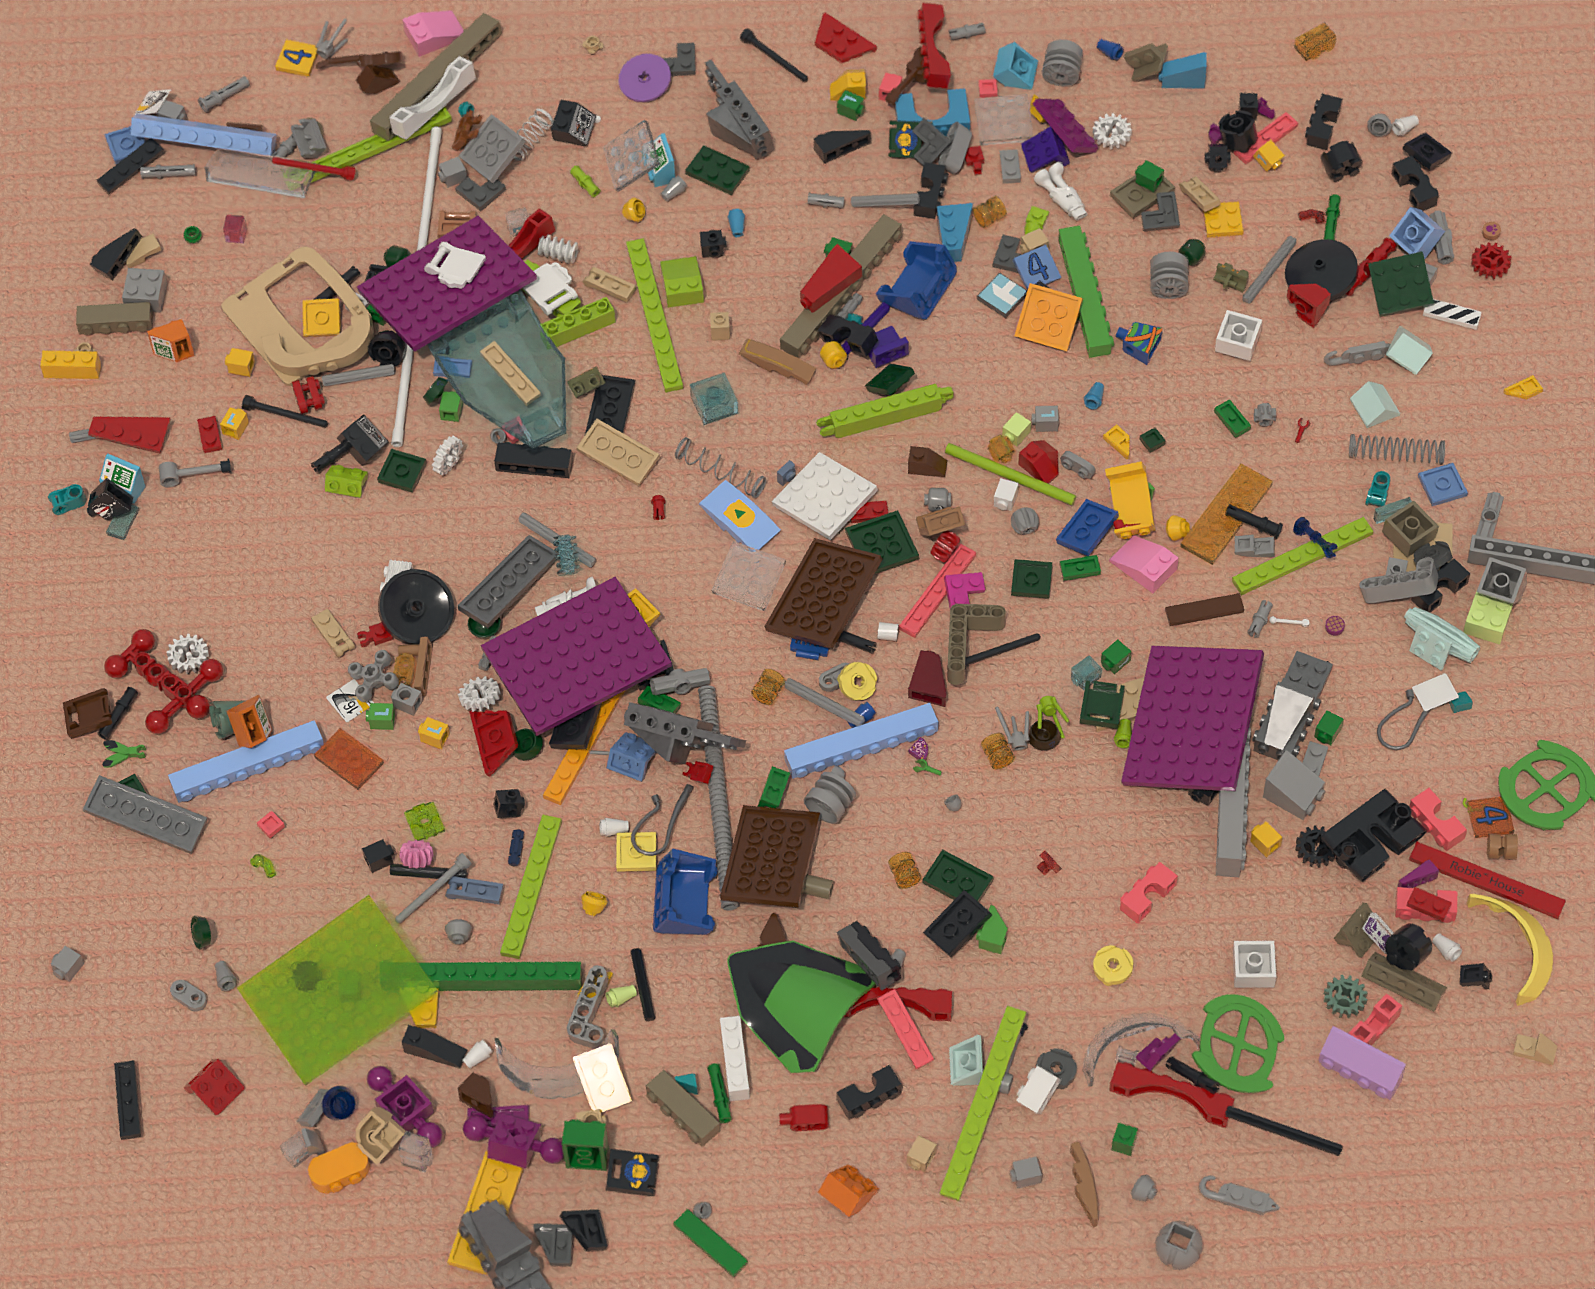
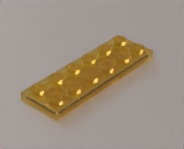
M1240 464L1182 540L1180 547L1213 565L1244 524L1225 515L1228 505L1231 504L1252 513L1272 486L1273 481Z

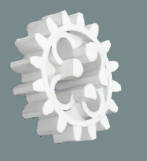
M1112 113L1110 117L1105 114V118L1099 117L1098 121L1094 122L1093 138L1097 139V144L1103 143V148L1108 145L1110 149L1113 146L1119 149L1120 144L1125 146L1126 141H1130L1132 129L1131 123H1127V118L1121 119V115L1115 117V114Z
M453 435L444 440L443 444L436 451V457L433 458L435 462L432 466L435 472L440 475H446L448 471H451L460 458L458 457L459 454L462 453V440Z
M187 634L186 638L180 635V640L173 639L174 645L169 644V651L166 652L172 669L177 668L178 673L185 670L186 674L189 673V670L195 673L196 668H200L201 663L207 659L206 657H209L208 647L204 643L203 638L198 640L197 635L191 638L190 634Z
M484 676L483 679L477 677L475 681L470 679L469 684L464 683V688H460V693L458 694L461 706H465L466 710L471 708L474 712L477 708H479V711H482L483 707L489 709L490 704L495 705V700L500 699L499 694L501 692L497 681L494 682L493 678L487 680V677Z

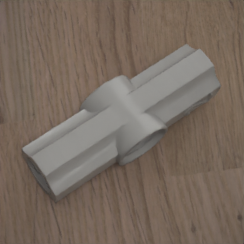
M1434 211L1432 214H1429V217L1445 230L1435 245L1438 263L1445 265L1454 261L1451 229H1448L1445 213Z
M1494 491L1488 493L1477 528V536L1493 537L1504 500L1500 493Z
M707 668L687 672L683 669H675L667 676L650 679L653 695L673 691L677 694H684L692 687L710 684Z

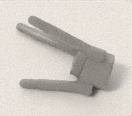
M346 18L339 25L330 40L323 42L329 21L325 22L320 39L315 46L318 55L325 59L332 58L334 53L348 41V39H344L333 49L334 45L332 43L347 22Z
M995 707L1007 736L1008 744H1011L1012 750L1026 749V742L1030 741L1028 734L1029 711L1025 713L1024 734L1023 732H1018L1015 717H1011L1014 733L1010 735L999 707Z

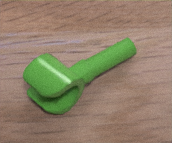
M919 759L915 761L921 765V768L918 766L913 767L915 772L925 770L939 776L941 775L942 771L928 766L926 760Z

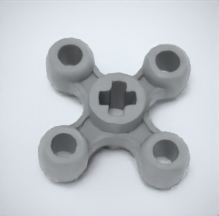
M386 650L376 652L374 664L362 667L360 663L353 662L348 666V673L353 679H364L363 684L359 685L355 690V695L359 701L368 702L372 698L373 688L384 685L387 689L393 690L398 687L399 679L394 673H383L384 667L389 666L392 661L390 654Z

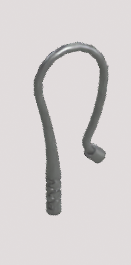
M1412 689L1405 691L1408 702L1390 712L1378 725V740L1388 749L1402 750L1409 747L1425 717L1431 711V709L1428 711L1423 710L1406 744L1392 746L1384 742L1381 737L1382 726L1394 714L1411 705L1414 699Z
M686 784L675 805L663 847L653 852L640 849L635 842V835L638 829L660 808L661 800L659 795L655 794L651 797L656 807L638 822L631 834L632 845L639 853L654 856L666 850L675 820L693 789L692 785Z

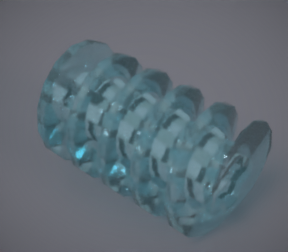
M560 535L553 538L556 539L553 545L557 547L554 549V552L559 554L555 557V560L559 562L556 564V567L561 569L557 572L559 576L574 575L577 573L576 570L581 568L580 565H575V562L579 561V558L574 557L579 552L573 550L578 545L577 543H572V540L577 538L576 536Z

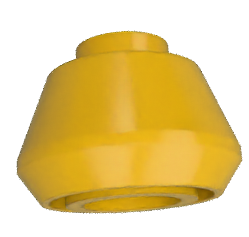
M631 198L623 205L622 214L627 220L640 222L645 216V206L638 198Z
M1172 515L1166 522L1167 535L1173 541L1185 537L1190 531V525L1185 518Z
M587 891L581 896L582 908L586 914L591 916L601 913L608 904L606 897L598 892Z

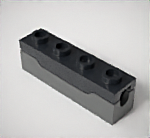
M856 920L851 925L837 932L841 947L881 990L901 979L899 971L901 966L899 962L891 958L888 950L880 946L875 936L872 938L866 926H861Z

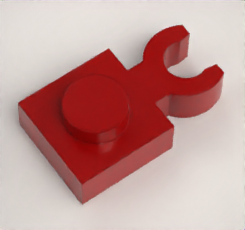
M382 622L369 626V632L360 631L357 633L358 639L366 638L360 641L361 647H367L370 642H374L376 646L393 640V636L387 632Z
M695 761V764L686 762L685 765L689 766V771L683 772L682 775L695 782L708 784L713 765Z

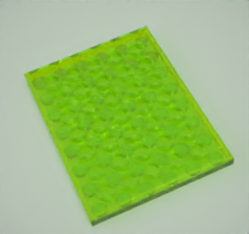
M367 895L237 987L242 997L305 1086L438 992L370 895Z

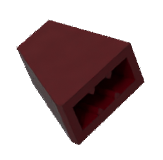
M920 651L908 688V698L946 707L947 694L939 654L933 651Z

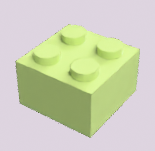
M1476 591L1463 632L1467 635L1500 645L1513 604L1479 594Z

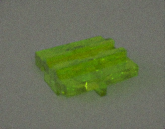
M434 802L419 804L404 813L413 837L417 841L427 840L428 837H435L437 834L445 831ZM428 819V822L421 824L420 820Z

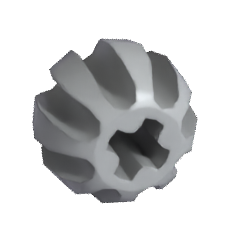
M1020 508L1012 514L1011 526L1018 534H1029L1038 528L1039 517L1032 508Z

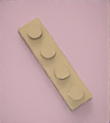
M495 341L480 351V355L526 406L541 396V392Z

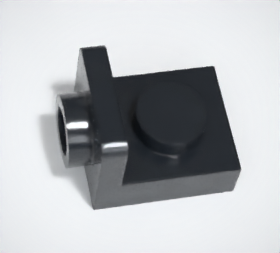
M1484 963L1461 965L1460 985L1462 987L1482 985L1485 990L1489 989L1490 982H1492V972Z

